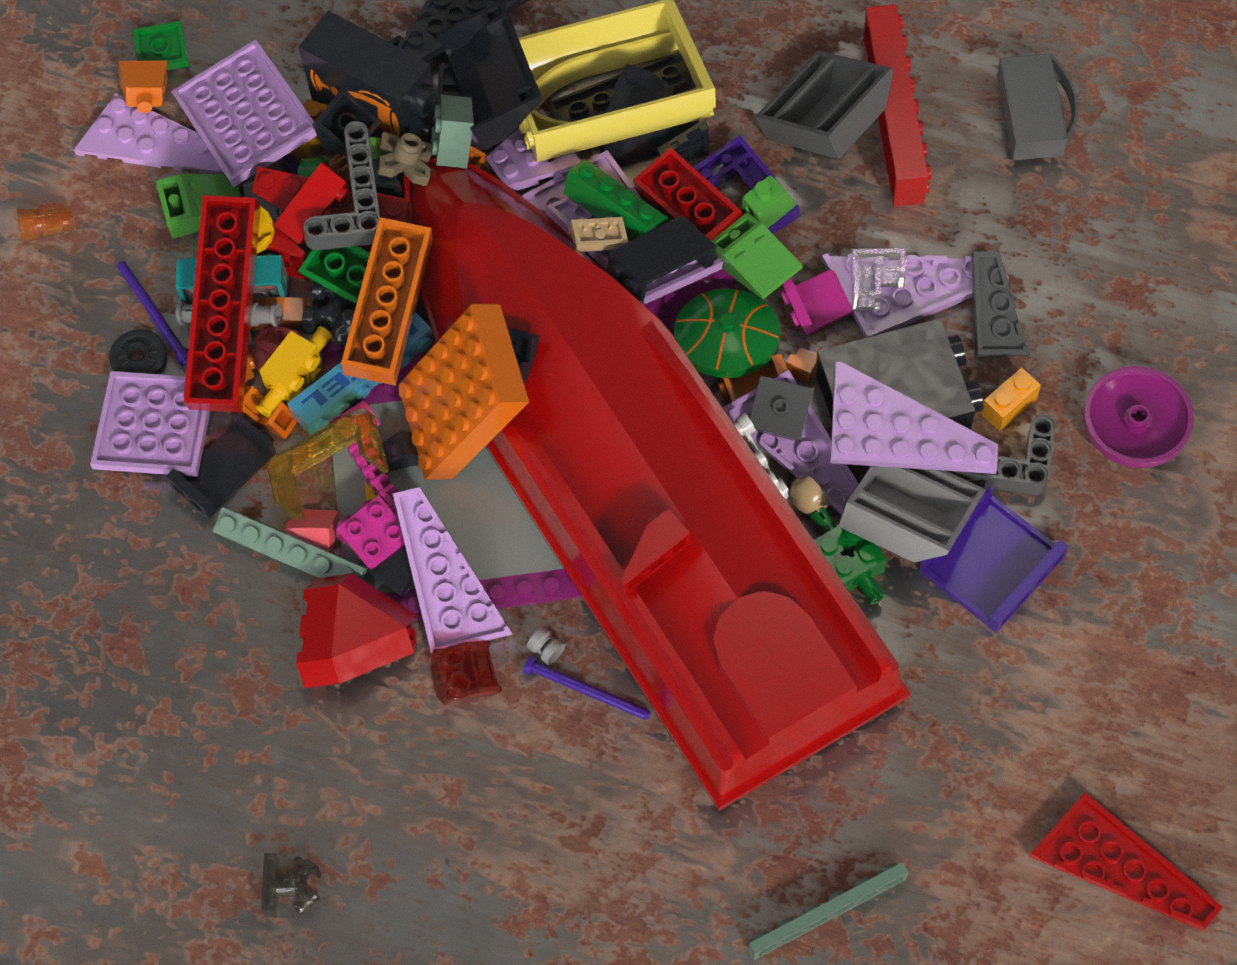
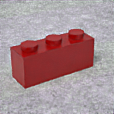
M321 162L273 225L297 244H303L305 241V221L314 216L331 215L333 212L331 206L336 200L340 202L347 195L349 189L346 187L350 182L327 163Z

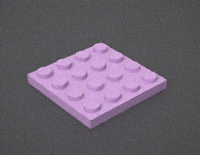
M110 371L90 463L92 469L168 474L174 469L181 476L198 477L210 411L189 410L183 403L186 376Z

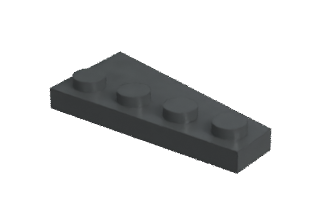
M973 252L971 259L976 357H1028L1030 355L1029 348L1025 344L1023 328L1016 314V305L1014 298L1010 294L1009 282L1000 252Z

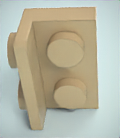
M622 217L579 218L571 220L567 233L568 239L573 240L574 248L580 252L613 250L628 243Z

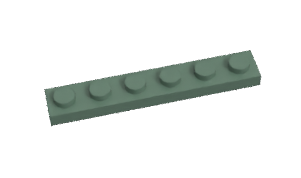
M228 507L221 508L213 530L216 534L318 578L352 573L364 580L368 569L361 564Z
M901 862L896 866L894 863H890L878 871L879 875L871 879L866 876L853 884L854 888L844 893L843 890H839L828 897V902L820 906L818 903H815L802 911L803 915L798 918L788 917L777 924V929L769 933L764 930L751 938L752 942L749 943L751 956L756 960L905 881L908 870L904 863Z

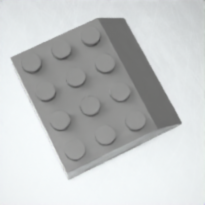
M871 466L847 501L839 527L912 562L944 556L949 553L986 489L944 470Z

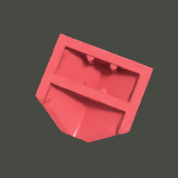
M272 324L262 328L253 339L256 347L248 350V354L251 353L254 359L255 369L259 371L290 331L299 336L301 334L298 331L285 327H274Z
M304 509L286 522L284 532L333 552L340 512L339 510Z

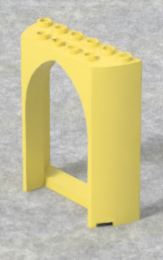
M662 0L519 37L543 97V100L519 125L521 134L526 133L523 135L527 150L532 149L536 162L714 116L713 108L716 107L715 87L674 0ZM679 51L697 87L696 90L574 122L556 120L537 112L549 96L572 82L624 68L627 64L636 65L666 57Z

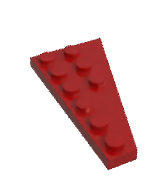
M258 166L252 192L284 211L309 178ZM346 187L349 189V192L342 201L336 200L331 206L332 214L354 212L351 187ZM377 193L380 217L406 223L410 200ZM371 226L365 227V229H372V228H374V227H371ZM340 229V230H338V231H339V232H345V231H347V230H346V229ZM372 244L358 247L370 253Z
M1086 792L1029 855L1032 859L1201 931L1205 930L1223 908V906Z

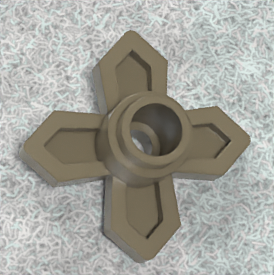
M383 132L379 142V150L385 155L380 156L377 174L393 178L399 173L404 172L412 183L427 186L431 168L425 163L429 162L431 157L432 144L421 141L417 135L412 133H406L399 138L398 135Z

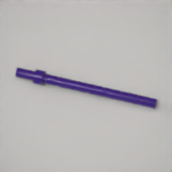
M125 261L119 262L117 264L118 270L175 352V358L180 366L187 369L188 349L183 347Z

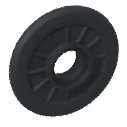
M144 329L128 331L113 343L109 353L110 365L113 371L157 374L166 360V346L163 340L152 331ZM137 350L145 352L142 359H131L133 352Z

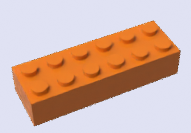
M379 218L341 362L344 375L396 386L432 247V228Z

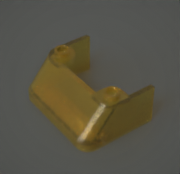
M359 408L274 456L268 465V475L275 505L298 521L304 520L295 476L356 441L361 457L384 474L389 472L375 416L367 409Z

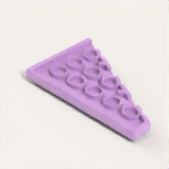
M829 253L822 255V262L827 271H835L852 307V315L865 338L894 331L973 297L971 256H965V259H956L934 255H925L923 257L907 255L906 258L888 257V255L883 254L829 256Z

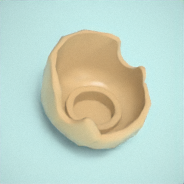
M801 475L791 484L790 496L792 503L799 511L805 514L812 515L816 510L820 513V508L824 507L826 509L831 504L830 499L819 484L810 476L802 479L803 476Z

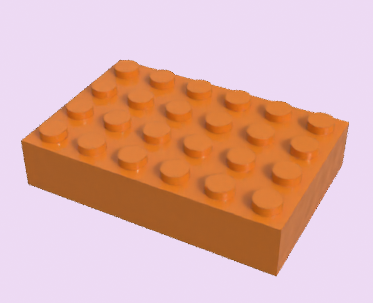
M471 304L398 385L399 395L405 408V417L409 422L412 442L417 449L418 464L422 470L424 480L453 479L529 403L501 305Z

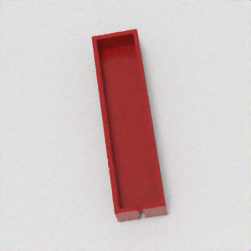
M896 4L866 7L863 31L867 62L890 67L893 70L887 106L878 116L893 207L924 204L925 193H929L928 180H931L932 177L931 166L925 163L927 145L926 142L921 141L923 123L922 120H917L919 102L918 99L913 98L915 81L914 77H909L911 59L910 56L905 55L907 38L906 35L901 34L903 16L898 14Z

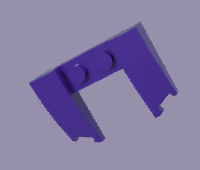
M741 135L693 167L714 187L723 184L736 175L741 178L749 190H752L759 181H763L770 175L777 181ZM796 204L794 208L771 225L768 230L774 234L801 217L799 206Z

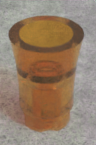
M70 206L33 209L17 208L23 244L52 235L64 234V231L74 230Z

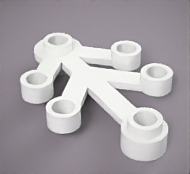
M746 413L736 417L737 421L733 422V424L785 500L791 496L787 486L781 477L777 479L774 473L770 471L765 456L761 450H758L751 437V434L756 432V429Z

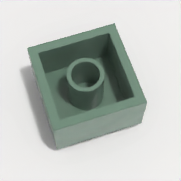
M441 95L440 104H435L434 107L435 127L432 126L431 155H436V165L467 168L472 138L470 127L474 124L472 98Z

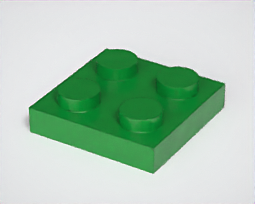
M181 20L132 29L137 61H167V71L189 67L184 28Z

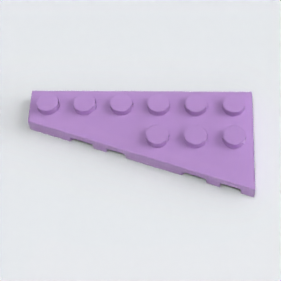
M789 370L774 378L798 385ZM757 388L723 407L732 423L737 421L736 417L743 413H746L750 418ZM810 404L800 442L757 431L751 434L753 441L793 476L798 478L802 475V479L810 476L816 481L830 499L831 504L829 506L840 516L843 515L846 503L859 483L847 464L830 463L831 438Z
M418 487L393 493L431 654L434 655L513 635L421 488Z

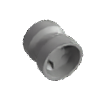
M544 626L539 628L527 643V648L533 653H538L541 656V660L547 665L554 663L566 647L563 641L552 637L551 631Z

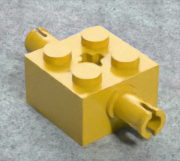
M319 326L309 340L304 339L293 331L289 332L259 370L267 394L256 405L258 412L269 418L280 402L288 406V402L323 376L324 368L319 352L332 338L331 333L327 329Z

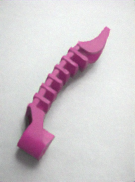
M363 400L341 414L343 422L353 435L352 444L348 447L351 458L356 461L358 470L362 471L365 481L370 483L372 492L375 495H379L398 517L393 493H397L398 489L393 483L390 484L389 477L383 472V467L377 461V457L370 449L368 442V433L380 426V423L368 404Z

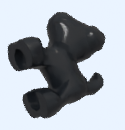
M315 282L312 289V296H314L312 307L306 306L304 310L302 332L312 335L319 326L332 329V342L337 346H344L347 343L355 312L352 308L356 307V305Z

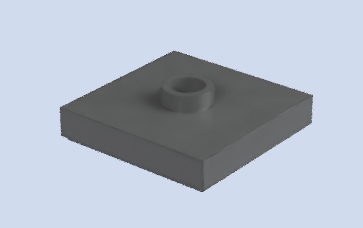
M760 376L750 416L756 431L800 442L813 389Z

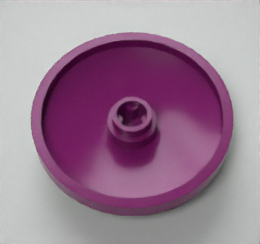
M1128 366L1105 374L1093 385L1084 405L1083 421L1090 441L1104 456L1121 465L1148 468L1166 463L1181 452L1191 435L1194 413L1187 393L1173 378L1153 368Z

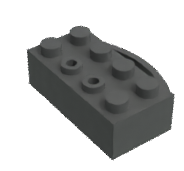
M1051 53L1000 58L997 78L1012 160L1063 156L1065 149L1072 139L1078 117V98L1067 71ZM1056 82L1061 83L1070 103L1071 124L1067 129L1064 124V105Z

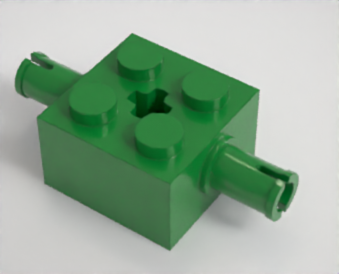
M824 507L819 509L820 514L816 510L810 518L823 535L816 538L814 542L847 590L850 592L860 587L871 605L876 604V599L878 602L885 597V593L882 592L873 579L885 572L887 558L880 548L874 543L839 527V525L836 526Z

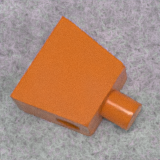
M119 61V80L127 106L137 107L139 112L148 113L152 110V107L163 105L168 82L167 61Z

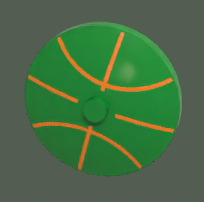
M716 289L694 297L680 310L675 321L674 338L697 371L713 377L737 378L760 370L772 360L771 357L776 354L780 344V322L773 308L757 295L738 289Z

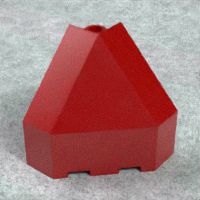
M348 573L316 578L304 589L303 600L307 602L306 615H301L299 637L303 639L302 652H297L296 665L305 688L341 684L415 653L413 646L417 643L416 632L411 622L418 615L356 575Z

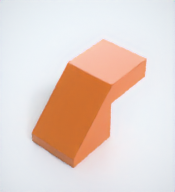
M265 297L254 303H259L260 305L279 303L283 313L282 323L279 326L293 329L302 325L307 299L297 297ZM271 324L250 326V330L256 332Z
M247 386L244 392L243 413H240L249 416L257 426L286 439L297 423L291 415L289 408L283 402H280L269 418L265 417L256 409V405L260 403L264 395L253 386Z

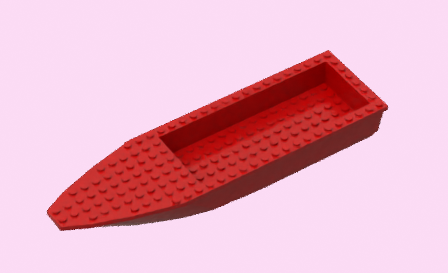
M435 158L426 163L431 168L427 186L412 183L404 175L405 199L410 200L406 223L432 228L433 242L420 291L435 342H438L471 304L501 305L506 326L540 335L534 363L524 384L529 403L485 447L718 811L908 699L911 693L900 678L898 662L673 335L660 319L628 292L616 279L610 276L587 252L576 250L573 240H569L567 233L549 216L491 174L469 162L467 168L436 165ZM669 509L691 533V544L628 594L624 595L621 592L620 581L647 526V522L656 513L662 514Z

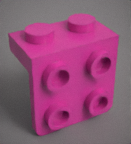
M828 270L796 286L792 278H789L783 283L784 289L780 291L786 305L791 303L794 311L790 312L796 327L802 325L806 335L845 318L853 312L834 270Z
M379 495L373 500L369 499L358 508L359 511L350 517L348 515L343 518L336 528V537L342 544L347 542L369 569H374L405 545L398 517Z

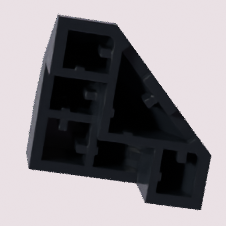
M627 64L616 82L606 113L677 95L678 93L672 86L651 71ZM699 120L601 145L599 154L608 150L618 165L630 164L632 159L644 155L650 157L658 154V147L698 124Z

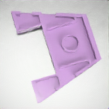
M543 109L537 111L540 114L547 116ZM519 128L486 157V161L496 177L514 191L538 185L539 180L551 176L554 180L561 178L563 173L568 172L569 169L581 162L575 152L560 156L551 162H548V160L536 162L532 149L527 150L523 137L526 133L521 134Z

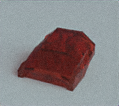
M489 640L463 642L433 650L431 653L430 671L436 696L443 705L452 701L493 696L501 693L502 688L501 685L498 686L489 651Z

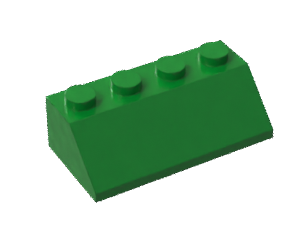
M586 159L568 170L564 194L597 218L622 217L629 241L672 221Z
M358 246L324 250L312 249L298 272L357 305L370 253Z

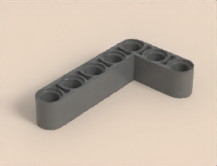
M350 122L344 130L354 212L314 216L307 219L304 223V238L306 245L310 249L324 250L373 244L380 213L368 129L362 122ZM365 181V182H367V183H365V184H360V183H358V182ZM367 226L374 227L372 229H365ZM346 229L347 231L339 232L338 230ZM313 232H320V234H318V235H313V234H311V233H313Z
M1046 414L1035 416L1028 433L1025 460L998 456L996 474L948 472L982 488L992 486L995 490L1039 495L1045 490L1050 474L1056 429L1055 421ZM1043 428L1047 433H1040L1036 429ZM1040 452L1044 457H1036L1033 453ZM1010 472L1014 477H1006L1002 473ZM1031 476H1036V477L1040 478L1041 481H1040V482L1032 481V480L1030 479V477H1031Z

